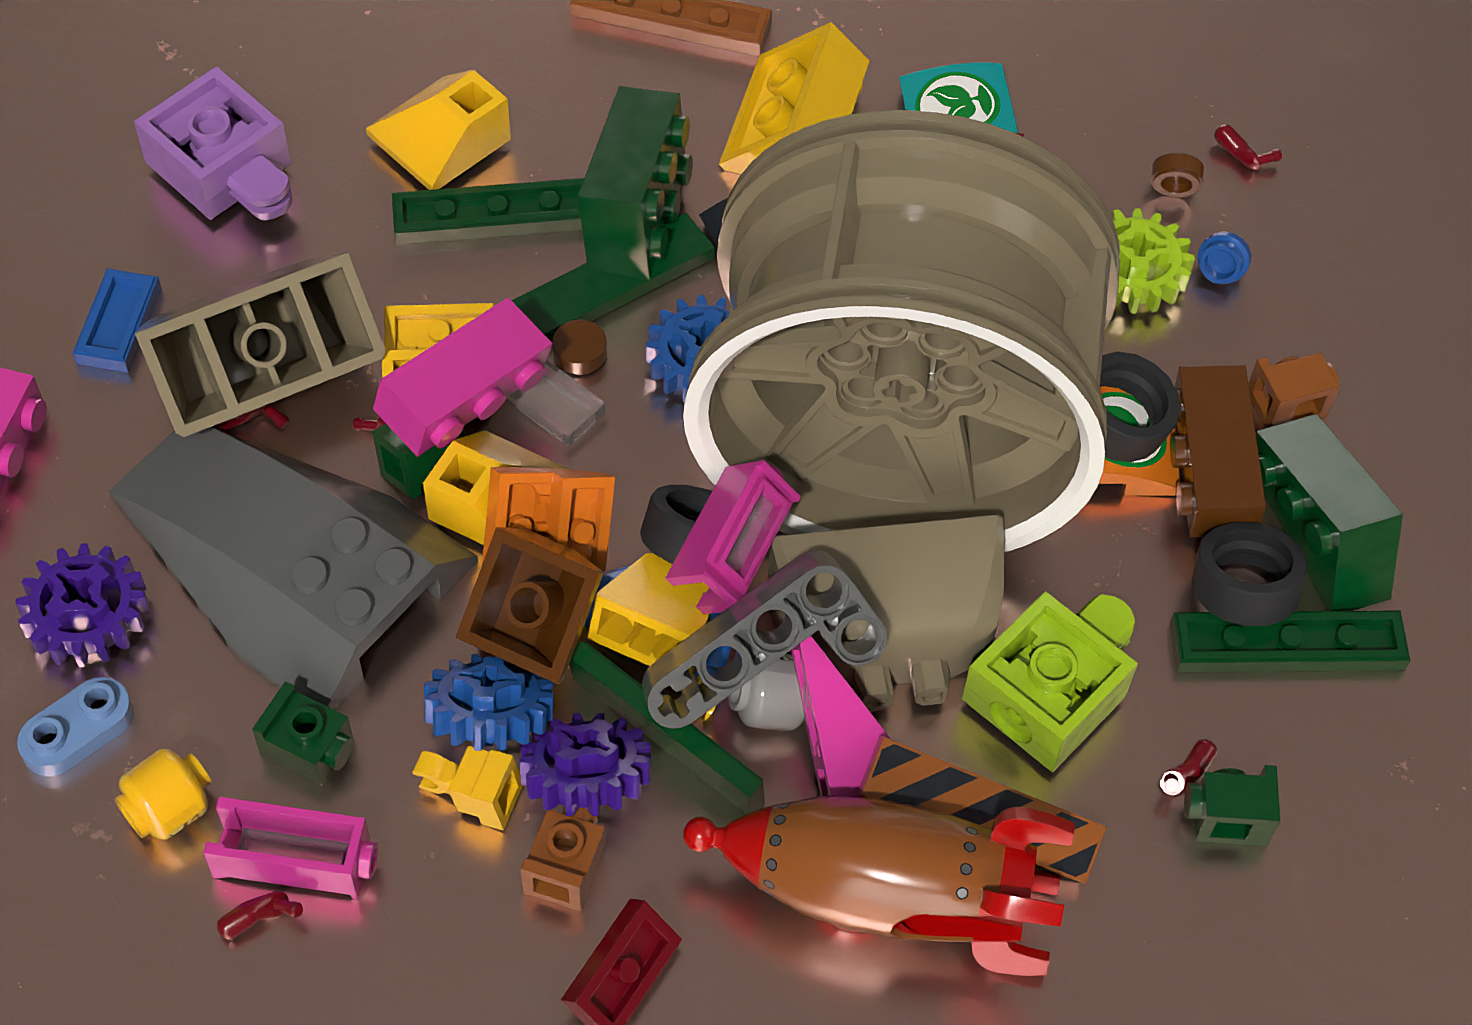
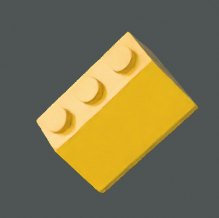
M832 22L760 54L719 165L725 171L742 174L754 159L782 138L819 122L851 115L857 97L863 89L862 82L870 60Z

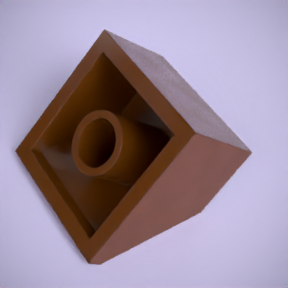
M496 527L455 638L549 681L562 684L604 572L576 550L526 528Z

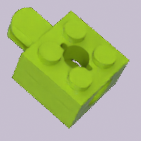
M1045 591L970 665L962 700L1053 773L1128 693L1138 665L1135 660L1122 651L1129 644L1134 630L1135 618L1132 610L1124 601L1117 597L1101 594L1091 599L1077 614H1074Z

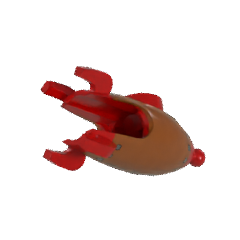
M817 796L775 804L747 813L729 822L725 827H716L712 820L706 817H695L687 822L683 830V840L690 850L697 853L707 852L713 847L719 849L735 870L760 890L802 915L829 923L843 931L867 933L896 939L972 942V954L977 963L985 969L996 973L1035 976L1047 975L1050 952L1014 942L1021 941L1023 922L1061 927L1065 905L1031 898L1032 891L1058 896L1060 885L1059 874L1035 869L1037 846L1031 843H1052L1072 846L1075 823L1051 813L1027 807H1012L1002 811L995 818L991 829L952 815L906 803L872 797Z

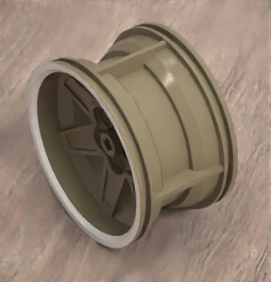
M912 110L857 113L819 122L782 138L763 151L748 165L737 179L729 194L718 239V272L723 289L731 303L729 315L712 331L699 349L691 369L684 404V427L690 449L710 481L716 485L725 467L765 460L779 469L784 476V480L801 496L799 502L792 503L779 528V531L788 535L999 515L1003 518L1005 553L1044 538L1076 516L1090 500L1103 473L1107 435L1106 407L1100 391L1104 332L1112 319L1117 304L1121 263L1119 239L1111 216L1097 193L1080 174L1059 157L1016 133L966 117Z

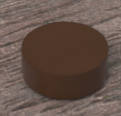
M1164 154L1155 159L1152 164L1151 185L1159 193L1170 197L1193 195L1202 188L1204 165L1198 158L1189 154Z
M573 320L563 324L557 329L553 337L555 362L561 369L572 374L582 375L596 371L603 365L607 357V339L604 331L597 324L587 320Z

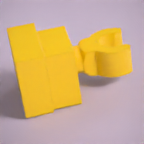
M471 746L467 747L460 765L438 754L422 751L412 771L414 775L423 777L419 788L436 794H450L457 811L477 816L482 825L503 831L523 788L520 772L513 755L494 750L486 751L482 749L481 751H474V747Z

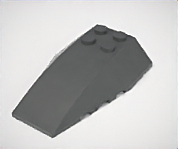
M214 427L206 428L186 437L176 434L174 430L109 490L112 499L149 546L153 547L161 556L167 569L178 583L181 582L196 601L197 607L207 620L216 626L225 638L226 644L237 658L279 689L286 681L296 686L297 692L334 710L364 681L359 658L421 593L427 590L441 600L478 562L476 554L392 496Z

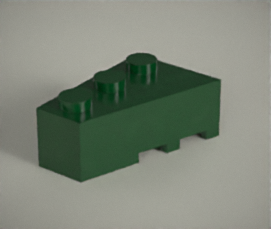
M1317 414L1258 430L1256 440L1264 495L1285 534L1291 536L1304 550L1308 563L1306 573L1326 610L1354 611L1390 600L1392 598L1403 513Z

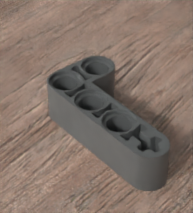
M820 550L808 551L798 556L655 661L644 674L642 680L643 694L648 710L658 724L671 729L682 728L694 722L818 630L835 653L845 663L854 666L867 665L880 657L887 644V632L882 621L839 562L829 553ZM819 573L834 575L833 584L826 593L815 596L806 593L807 584L813 576ZM776 609L785 612L783 623L778 628L772 631H761L756 628L758 618L764 612ZM855 620L868 622L867 631L860 639L850 642L841 640L843 629L849 623ZM728 646L736 650L734 659L723 667H713L706 663L708 655L718 647ZM696 666L702 683H697L694 673L690 675L688 670L690 667ZM671 686L676 692L682 691V696L673 700L668 694L662 695L661 691Z

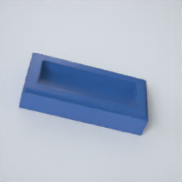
M106 269L72 353L77 365L129 373L139 348L135 332L151 317L162 288L159 277Z

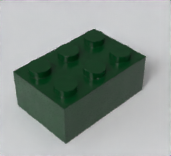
M626 86L618 87L578 193L587 268L649 280L655 260L664 259L668 244L666 224L667 222L677 221L681 202L680 188L681 185H689L693 169L692 155L685 154L690 120L688 116L682 115L680 93Z

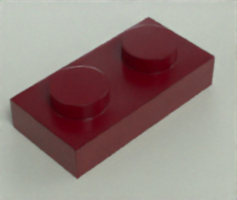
M630 898L567 989L561 1001L585 1025H626L682 941V938L645 900Z

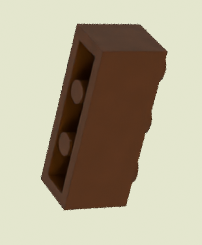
M1246 365L1179 366L1175 388L1179 394L1181 412L1176 424L1177 435H1172L1170 453L1172 467L1181 468L1183 482L1177 483L1176 506L1179 516H1187L1189 537H1204L1214 528L1231 522H1255L1261 524L1266 503Z

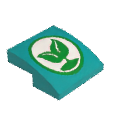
M975 62L951 64L920 70L899 77L905 110L937 112L966 117L1010 132L1019 133L1002 63Z

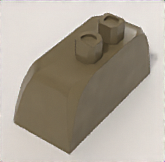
M348 252L308 259L248 280L156 316L141 325L135 332L175 433L182 437L189 436L384 358L386 352Z
M999 515L776 536L770 546L768 578L808 551L820 550L829 553L839 562L882 621L887 632L886 647L876 661L867 665L854 666L845 663L835 653L819 630L811 635L869 711L885 710L887 707L892 706L894 700L892 685L912 683L915 702L922 706L944 703L947 698L949 679L969 670L970 665L995 641L1004 591L1003 518ZM819 573L813 576L807 584L806 593L813 596L826 593L833 584L834 575ZM777 609L770 610L775 626L778 628L783 623L785 612ZM855 620L849 623L843 629L841 640L850 642L860 639L867 631L868 622Z

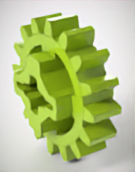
M1135 208L1132 217L1125 218L1119 209L1113 210L1111 219L1119 239L1121 257L1116 307L1121 301L1128 303L1130 313L1136 314L1139 304L1146 303L1152 312L1158 311L1161 299L1171 305L1174 304L1179 291L1185 292L1195 260V255L1188 253L1191 244L1190 239H1176L1179 225L1174 223L1167 227L1160 224V213L1156 212L1148 220L1143 218L1140 208Z

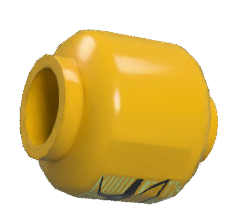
M160 749L121 775L119 779L121 794L115 797L114 800L128 823L141 838L150 833L157 839L166 840L207 811L208 800L203 789L212 782L203 766L193 754L190 753L181 759L178 754L170 749Z

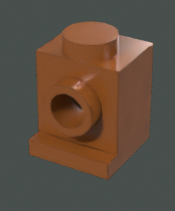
M1321 352L1301 358L1290 356L1280 360L1275 365H1271L1267 357L1257 359L1248 382L1251 402L1265 428L1315 414L1321 419L1327 418L1340 388L1339 377L1335 367L1331 363L1326 362Z
M564 807L562 813L553 810L546 811L528 858L524 859L520 869L524 894L580 912L582 911L606 849L605 827L597 825L598 818L596 816H592L584 808H579L573 816H566V807ZM557 843L573 849L569 851H560L555 847V845Z

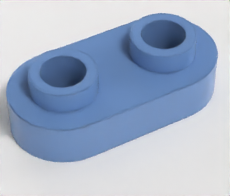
M100 677L90 679L29 719L22 726L17 738L18 751L26 766L32 772L41 776H57L67 772L121 735L129 727L133 718V705L127 690L121 683L111 678ZM97 700H108L107 703L99 709L90 708V705ZM49 733L57 734L52 742L39 744V740Z

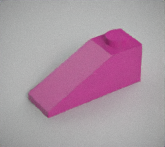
M810 636L793 648L791 653L820 795L866 797L858 794V790L879 736L891 738L812 636Z

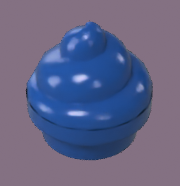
M1223 231L1213 233L1203 241L1198 250L1197 259L1201 272L1208 280L1218 284L1235 282L1245 275L1250 266L1252 255L1248 244L1243 238L1235 233Z

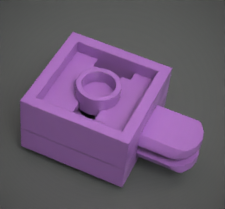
M217 66L134 120L145 163L209 220H212L237 201L260 220L275 219L283 215L290 208L293 198L289 178L282 171L291 165L283 122Z

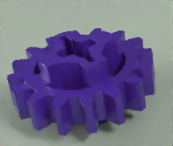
M82 543L79 547L78 555L69 557L68 553L63 548L57 550V563L52 566L42 560L36 563L41 575L38 579L23 578L21 583L27 596L16 598L15 604L21 615L18 622L25 637L30 638L35 651L40 655L49 650L56 664L61 665L68 655L71 654L74 655L79 667H85L89 654L97 653L103 662H107L110 660L109 647L116 644L118 647L127 650L130 647L126 635L127 631L142 632L145 627L140 613L149 611L150 605L145 594L147 589L140 571L135 572L131 559L127 555L116 560L109 546H104L97 556L91 554L87 543Z
M574 713L572 722L567 724L554 718L550 721V731H546L544 734L531 732L532 742L521 745L522 758H519L521 785H527V797L530 800L543 797V809L548 811L561 804L566 807V816H573L579 808H587L592 816H598L600 806L605 804L615 810H620L623 808V796L638 799L641 796L640 785H649L651 781L650 742H643V731L640 728L627 731V720L623 718L614 721L612 724L605 721L604 713H598L592 721H584L580 713Z

